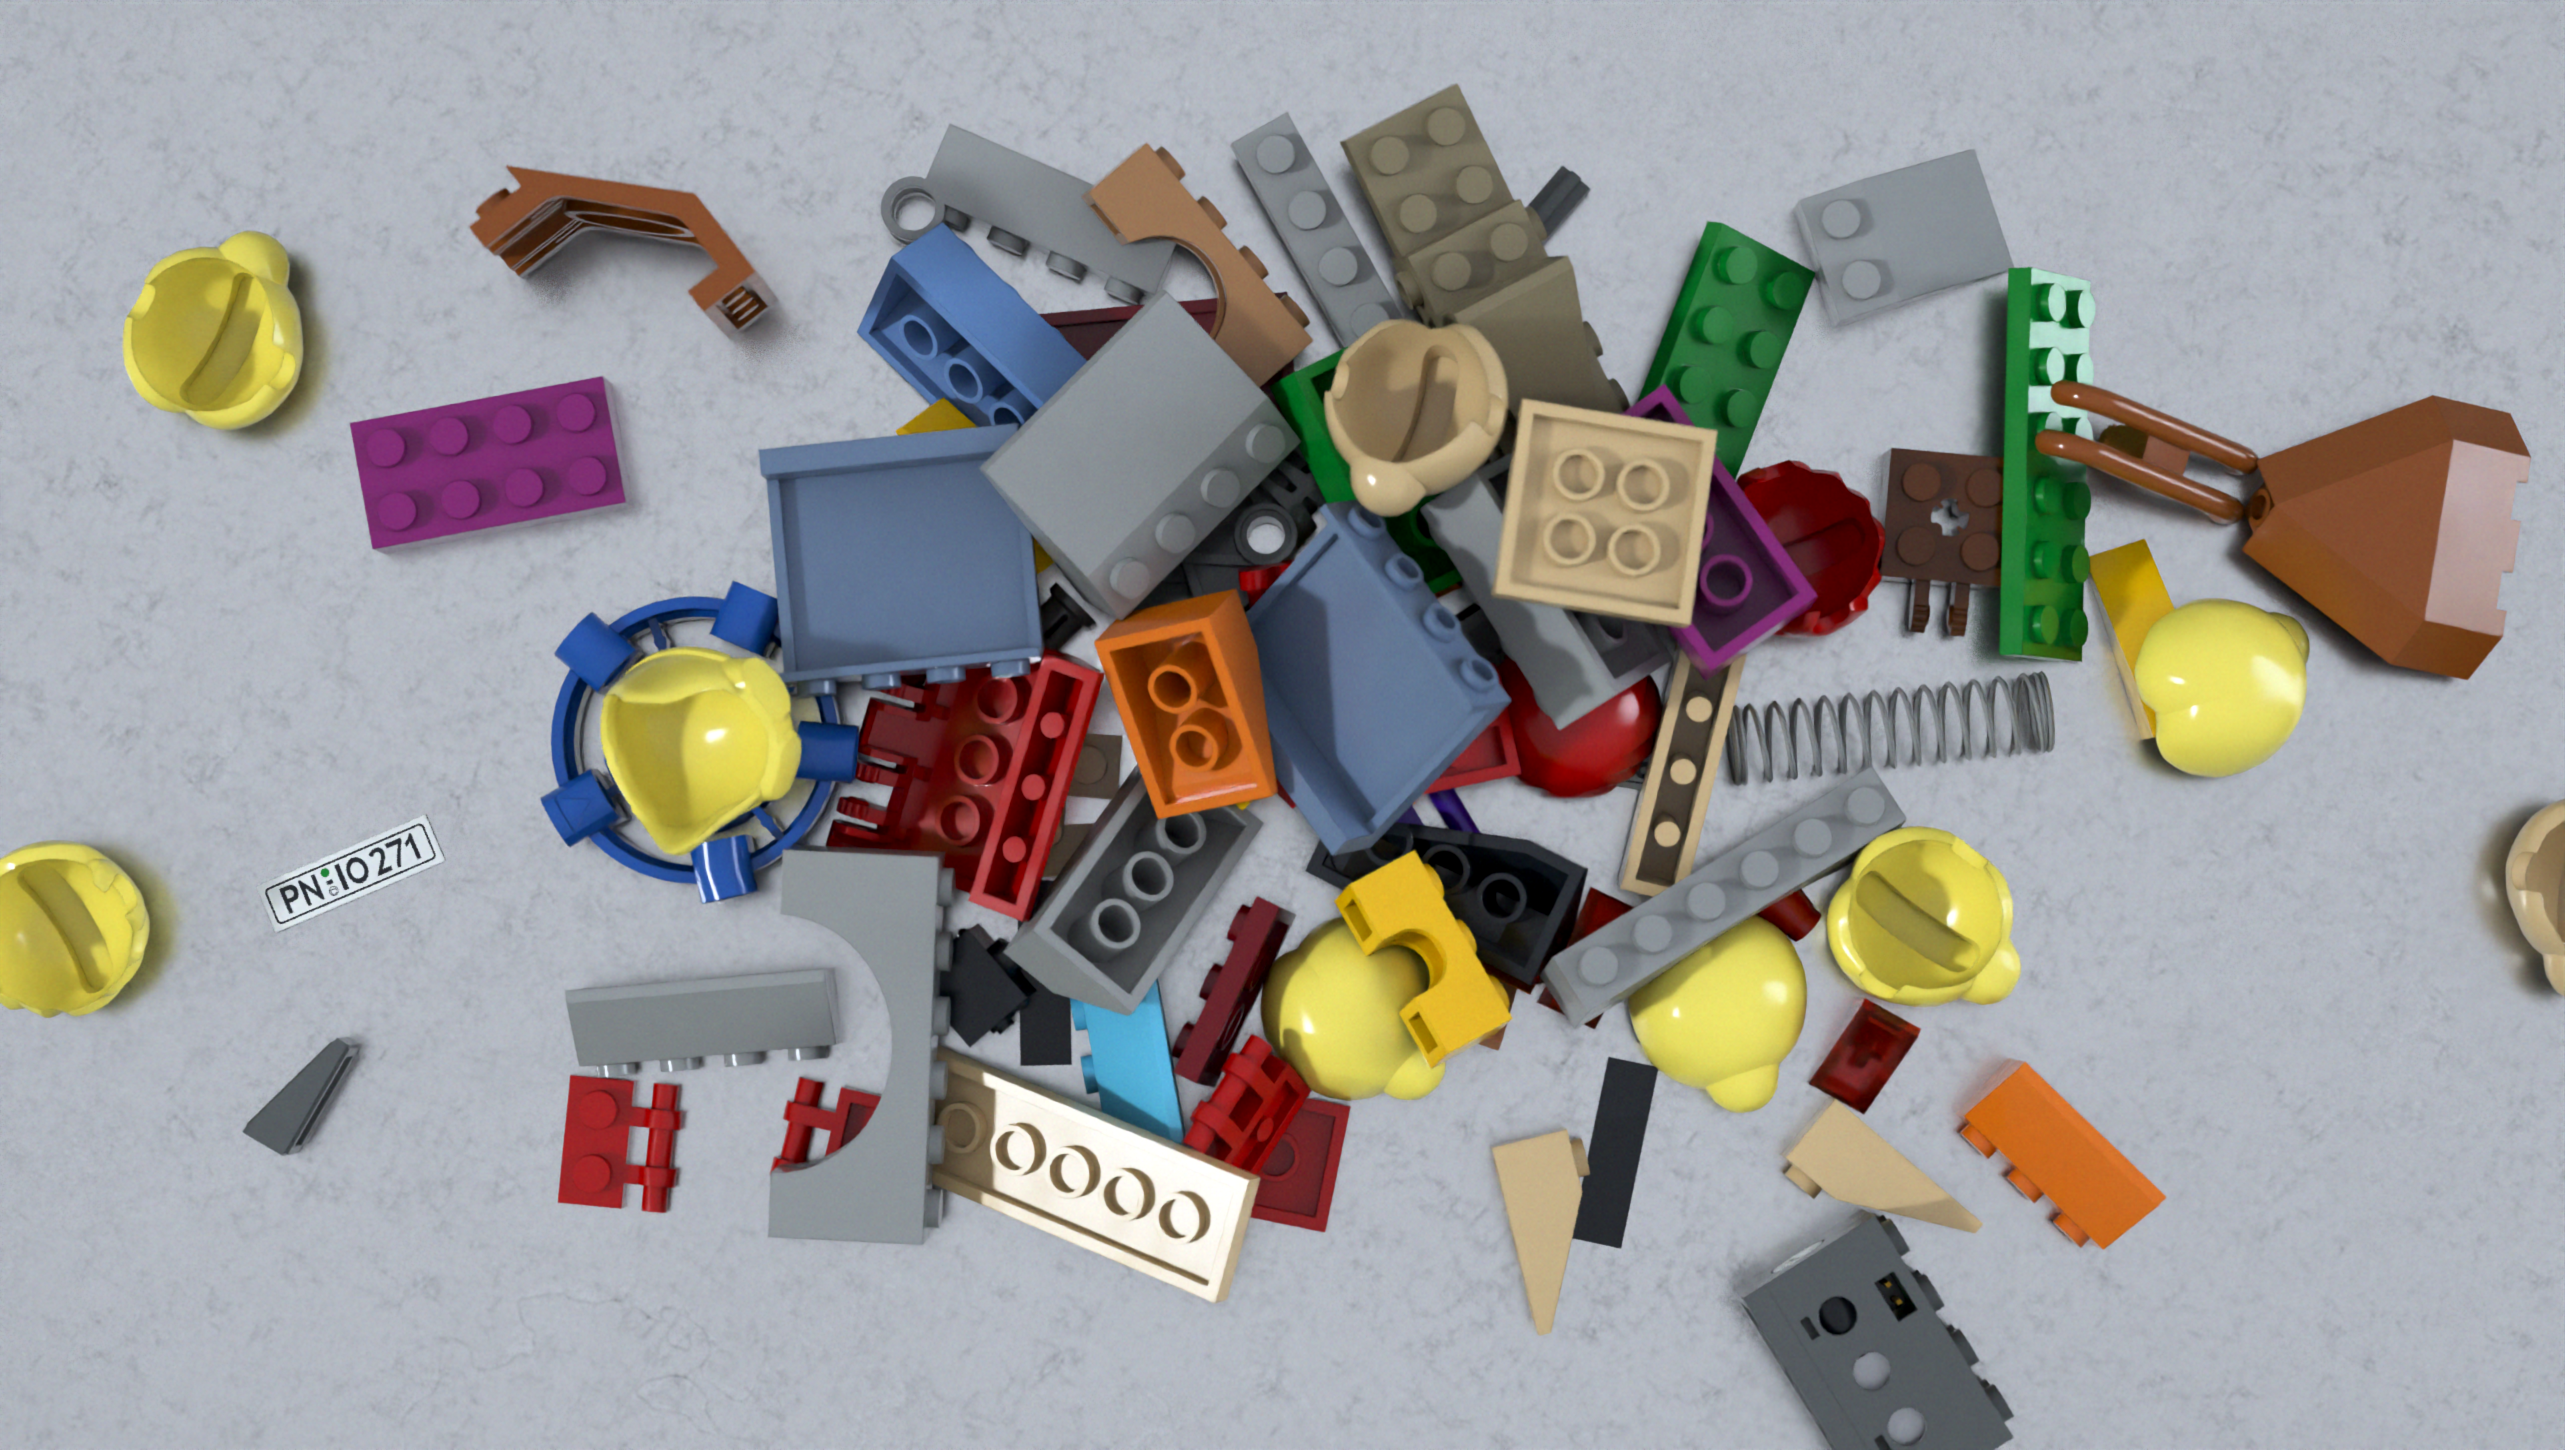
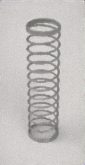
M2042 671L2038 674L2033 672L2030 678L2025 673L2020 674L2015 683L2012 699L2007 683L2002 677L1996 676L1991 683L1989 700L1987 702L1982 686L1974 678L1966 686L1964 707L1956 687L1948 681L1945 682L1940 693L1939 711L1932 691L1927 685L1922 684L1916 693L1914 714L1907 694L1901 687H1896L1891 696L1889 717L1881 695L1874 689L1869 692L1866 699L1864 720L1856 698L1848 692L1844 695L1841 702L1840 727L1832 702L1826 695H1822L1816 706L1815 730L1807 705L1801 698H1797L1792 706L1790 733L1783 710L1779 703L1774 700L1767 709L1765 737L1760 718L1754 706L1750 703L1746 704L1741 714L1740 708L1734 705L1726 734L1732 780L1737 787L1740 784L1746 786L1748 783L1747 722L1750 710L1759 739L1766 780L1769 783L1772 782V717L1774 708L1779 717L1785 740L1791 778L1797 779L1796 727L1799 705L1804 714L1810 737L1816 775L1821 777L1823 775L1821 718L1824 702L1827 706L1835 734L1841 772L1845 775L1848 772L1846 712L1849 699L1856 715L1866 769L1872 766L1871 707L1873 697L1876 698L1881 712L1891 767L1895 770L1897 767L1895 716L1898 694L1901 695L1906 709L1914 745L1916 764L1920 767L1922 764L1920 708L1923 690L1927 695L1934 717L1940 759L1945 764L1947 761L1945 701L1948 688L1952 692L1959 714L1965 757L1970 761L1972 759L1969 713L1973 685L1976 687L1984 711L1989 736L1990 755L1995 758L1997 756L1994 728V705L1998 682L2001 684L2009 708L2015 753L2020 756L2022 744L2019 730V698L2023 679L2029 689L2030 714L2036 746L2041 753H2045V751L2049 753L2054 749L2055 723L2048 679Z

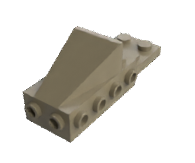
M1458 83L1452 84L1340 141L1344 153L1395 255L1390 258L1397 271V274L1394 275V281L1405 304L1411 310L1415 308L1422 324L1431 329L1443 328L1456 323L1471 325L1488 340L1502 363L1508 385L1507 418L1501 439L1485 462L1486 465L1512 452L1518 408L1522 399L1618 415L1630 408L1624 390L1614 378L1607 379L1597 358L1603 355V349L1592 326L1582 319L1574 267L1568 255L1548 257L1542 245V242L1547 240V233L1539 215L1531 206L1524 208L1521 199H1513Z

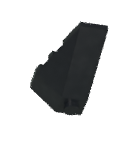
M1395 822L1371 848L1332 856L1321 839L1319 840L1305 871L1343 891L1354 881L1415 850L1421 862L1429 864L1438 874L1444 888L1443 899L1455 920H1462L1472 932L1477 945V952L1475 953L1477 958L1529 985L1544 983L1540 974L1552 957L1563 951L1576 923L1588 873V868L1532 840Z

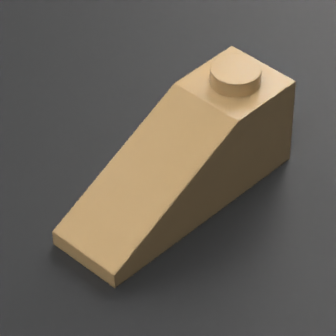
M1829 1097L1781 1153V1156L1792 1165L1784 1175L1813 1199L1823 1191L1829 1197L1836 1200L1971 1233H1976L1983 1225L1979 1219L1835 1098Z
M1565 1127L1490 1145L1535 1331L1538 1336L1549 1334L1552 1331L1582 1196L1579 1177L1590 1175L1582 1139L1570 1140Z

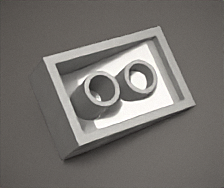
M1974 148L1858 180L1801 199L1793 208L1812 269L1816 273L1815 278L1832 329L2008 272V268H2014Z

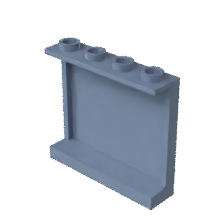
M1018 423L759 449L761 476L767 481L784 673H779V676L786 687H797L798 697H818L837 694L836 683L862 680L863 691L900 688L902 687L901 676L926 674L927 684H947L966 681L965 670L991 667L992 678L1017 677L1031 674L1030 663L1041 662L1045 653L1034 537L979 469L1021 428Z
M1358 499L1326 503L1319 509L1328 524L1246 613L1258 649L1275 776L1332 856L1371 848L1512 701L1499 684L1495 669L1489 662L1477 654L1460 631L1461 626L1456 616L1440 604L1426 585L1420 567L1410 557L1404 555L1387 532L1383 517L1366 509Z

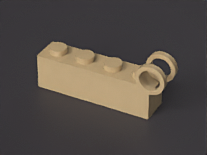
M1676 642L1673 653V665L1662 705L1660 723L1656 730L1653 749L1648 759L1618 877L1620 889L1654 897L1691 874L1747 656L1746 653L1705 682Z

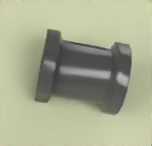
M1055 582L1049 588L1051 596L1040 606L1044 646L1059 651L1082 627L1090 629L1096 622Z

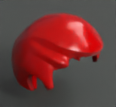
M1787 460L1764 468H1754L1741 474L1736 481L1737 485L1818 595L1810 609L1775 632L1773 636L1820 638L1841 630L1863 615L1869 608V595L1882 579L1877 565L1886 543L1884 528L1881 522L1872 516L1869 500L1859 491L1846 487L1839 472L1811 469L1801 461Z
M1505 654L1504 661L1497 668L1500 672L1503 689L1512 700L1507 705L1521 769V774L1512 776L1524 786L1539 789L1544 797L1580 799L1605 795L1615 789L1618 784L1629 780L1637 773L1643 760L1652 752L1656 730L1659 727L1662 713L1659 690L1650 674L1573 723L1558 730L1551 717L1545 714L1538 706L1533 689L1517 663Z

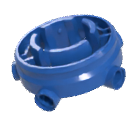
M733 580L724 599L692 596L657 601L637 608L610 625L606 624L594 612H591L572 629L554 653L570 670L560 689L552 720V761L559 787L541 797L542 805L551 822L569 847L589 837L607 855L634 871L659 880L697 884L701 904L758 892L754 873L774 863L783 856V849L797 845L805 837L822 814L831 796L835 782L854 783L858 759L859 726L840 724L834 694L818 696L815 699L819 708L821 722L800 721L797 731L798 736L801 738L802 750L795 779L816 781L808 801L799 815L783 831L776 823L775 817L770 816L765 810L774 800L764 801L759 806L741 814L715 832L730 831L757 817L761 825L767 828L775 838L763 848L755 851L752 835L746 834L702 843L691 851L690 855L693 865H685L655 857L641 850L613 828L628 818L616 800L618 796H623L607 765L606 758L604 762L614 783L610 788L599 769L590 768L583 772L581 764L580 727L589 694L593 689L598 694L606 696L609 689L642 656L643 652L632 643L640 636L652 631L654 644L658 647L659 651L671 648V642L663 626L671 623L697 619L715 620L709 634L766 659H769L775 643L782 649L777 599ZM786 687L789 695L797 693V687Z

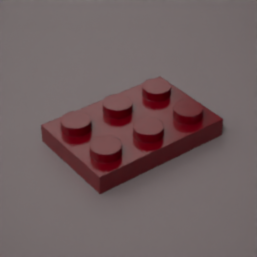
M1256 896L1251 907L1243 904L1239 908L1227 934V939L1234 942L1233 947L1223 966L1218 963L1213 964L1201 987L1199 998L1206 1000L1205 1006L1196 1024L1187 1021L1175 1041L1171 1056L1179 1060L1173 1073L1196 1084L1215 1088L1222 1073L1221 1068L1235 1046L1262 989L1267 973L1280 951L1296 914Z

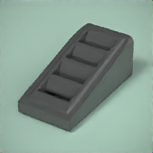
M349 1037L336 1038L333 1042H330L247 1123L242 1132L282 1156L299 1153L358 1052L359 1043Z

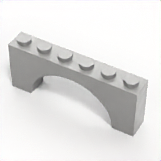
M793 845L783 849L780 915L800 917L828 928L849 943L863 958L875 976L886 1002L891 1026L892 1052L887 1083L881 1100L866 1126L854 1139L824 1157L796 1164H779L770 1173L768 1237L923 1245L930 1236V1228L941 1227L943 1192L941 1189H932L933 1164H943L945 1126L935 1125V1101L946 1099L947 1061H937L938 1035L948 1036L951 1003L950 997L940 996L941 971H951L953 958V933L942 932L943 906L953 907L956 888L955 868H945V852Z

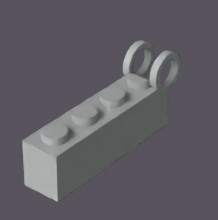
M949 124L926 179L909 176L895 181L886 190L881 202V215L891 235L905 246H908L942 222L946 226L950 225L963 230L966 221H970L990 230L986 239L989 242L1019 255L1022 254L1026 245L1049 255L1045 263L1047 267L1080 280L1083 271L1107 280L1104 291L1136 305H1139L1142 296L1151 299L1162 289L1180 247L1179 244L1160 239L1140 240L1122 246L1081 198L1093 184L953 124ZM921 194L929 197L935 203L933 219L926 227L912 231L901 228L895 222L897 205L909 195Z

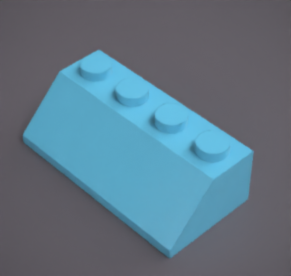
M1156 979L1138 1007L1129 1016L1070 998L1075 1030L1088 1029L1092 1054L1080 1057L1087 1094L1099 1092L1103 1113L1181 1144L1186 1135L1176 1074L1173 1073L1175 1068L1173 1057L1171 1056L1172 1052L1159 979Z

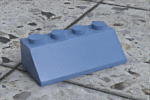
M943 222L891 256L857 330V333L931 405L944 397L977 427L1018 423L1022 427L1088 362L1066 341L1060 331L1050 326L1021 298L1015 288L1004 282L976 255L969 244L957 237Z

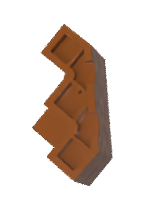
M2432 395L2256 460L2264 482L2253 493L2250 501L2244 508L2253 534L2241 550L2389 664L2468 680L2503 637L2507 611L2497 609L2502 572L2513 573L2521 521L2511 519L2516 483H2527L2531 456L2511 413Z

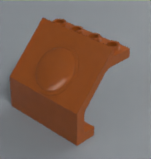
M506 166L520 184V187L513 193H510L507 188H503L487 198L475 211L479 219L469 226L486 249H489L495 257L497 255L501 257L512 271H515L519 277L523 276L575 234L589 228H601L701 246L715 261L718 268L687 292L729 339L779 300L695 193Z

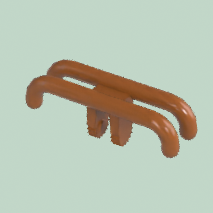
M2059 380L2053 384L2050 389V395L2056 404L2086 410L2124 425H2109L2107 429L2104 428L2103 433L2099 434L2100 438L2097 441L2063 431L2042 430L2035 438V446L2040 453L2087 465L2208 513L2210 519L2216 523L2235 524L2242 519L2245 509L2240 500L2227 493L2184 477L2183 474L2191 451L2223 464L2224 469L2232 475H2251L2257 470L2256 460L2259 459L2252 449L2093 385L2069 380Z

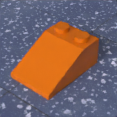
M1236 588L1131 611L1122 621L1116 619L1094 641L1158 819L1275 795L1277 785L1258 649Z

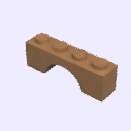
M1145 143L1122 160L1086 191L1081 198L1122 246L1146 239L1167 240L1185 247L1202 261L1212 277L1217 295L1216 318L1209 336L1260 388L1314 341L1304 330L1310 324V321L1293 299L1286 294L1278 299L1263 279L1269 275V272L1261 260L1245 245L1237 250L1221 230L1228 224L1218 209L1204 196H1201L1196 201L1182 185L1180 180L1186 174L1176 159L1164 147L1160 146L1154 151L1148 143Z

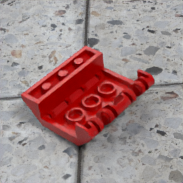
M1044 646L1045 653L1043 654L1042 661L1030 663L1031 674L992 678L991 667L965 670L966 681L927 684L926 678L925 685L923 686L901 678L902 687L876 690L915 702L914 707H909L870 697L859 732L858 752L896 763V766L892 768L857 759L855 778L871 784L878 783L893 787L888 806L884 807L869 803L858 797L840 796L836 808L837 812L858 820L877 824V828L874 829L844 820L833 819L825 846L945 852V868H955L956 889L969 893V902L1022 922H1029L1105 673L1078 657Z

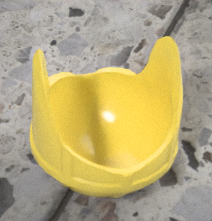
M673 647L660 650L632 666L609 689L602 701L601 743L607 765L620 791L631 806L632 812L643 824L657 846L667 854L683 856L693 851L717 830L741 814L759 806L764 801L782 798L793 784L801 759V738L793 728L790 716V696L785 684L778 673L760 658L730 657L729 654L701 647Z

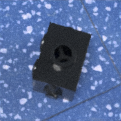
M979 924L968 930L962 928L958 931L957 937L953 939L951 971H941L940 996L950 997V1025L969 1047L980 1041L990 1031L993 1034L996 1032L1002 1034L1014 1023L1012 1020L1015 1016L1014 1014L1019 1009H1025L1029 1005L1028 998L1037 991L1020 972L1022 967L1003 953L1009 943L1001 937L994 942Z

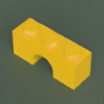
M1413 850L1349 884L1334 902L1366 957L1390 945H1403L1415 950L1426 962L1430 973L1428 990L1411 1000L1399 1014L1432 1069L1495 1035L1513 1018L1508 1011L1510 1003L1504 987L1496 977L1487 975L1475 954L1477 952V945L1472 932L1462 920H1455L1443 899L1444 888L1438 874L1429 864H1423L1416 851Z

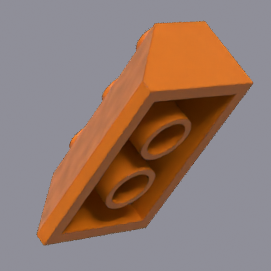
M2008 1058L1956 1113L1967 1124L1960 1134L1987 1159L1997 1152L2014 1169L2006 1178L2034 1204L2043 1196L2060 1213L2053 1223L2080 1248L2090 1241L2095 1247L2104 1250L2157 1208L2166 1198L2148 1178L2025 1061Z

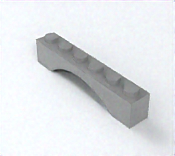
M1873 766L1555 955L1540 974V977L1575 1030L1627 999L1671 967L1735 926L1801 888L1854 862L1857 853L1878 836L1901 828L1907 821V818Z

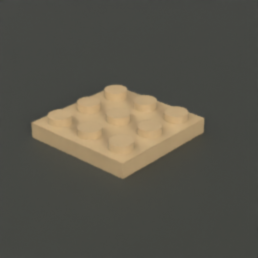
M1522 399L1518 408L1491 597L1680 628L1690 626L1717 431Z

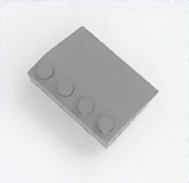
M1161 289L979 469L1083 600L1122 621L1301 440L1268 396L1167 291Z

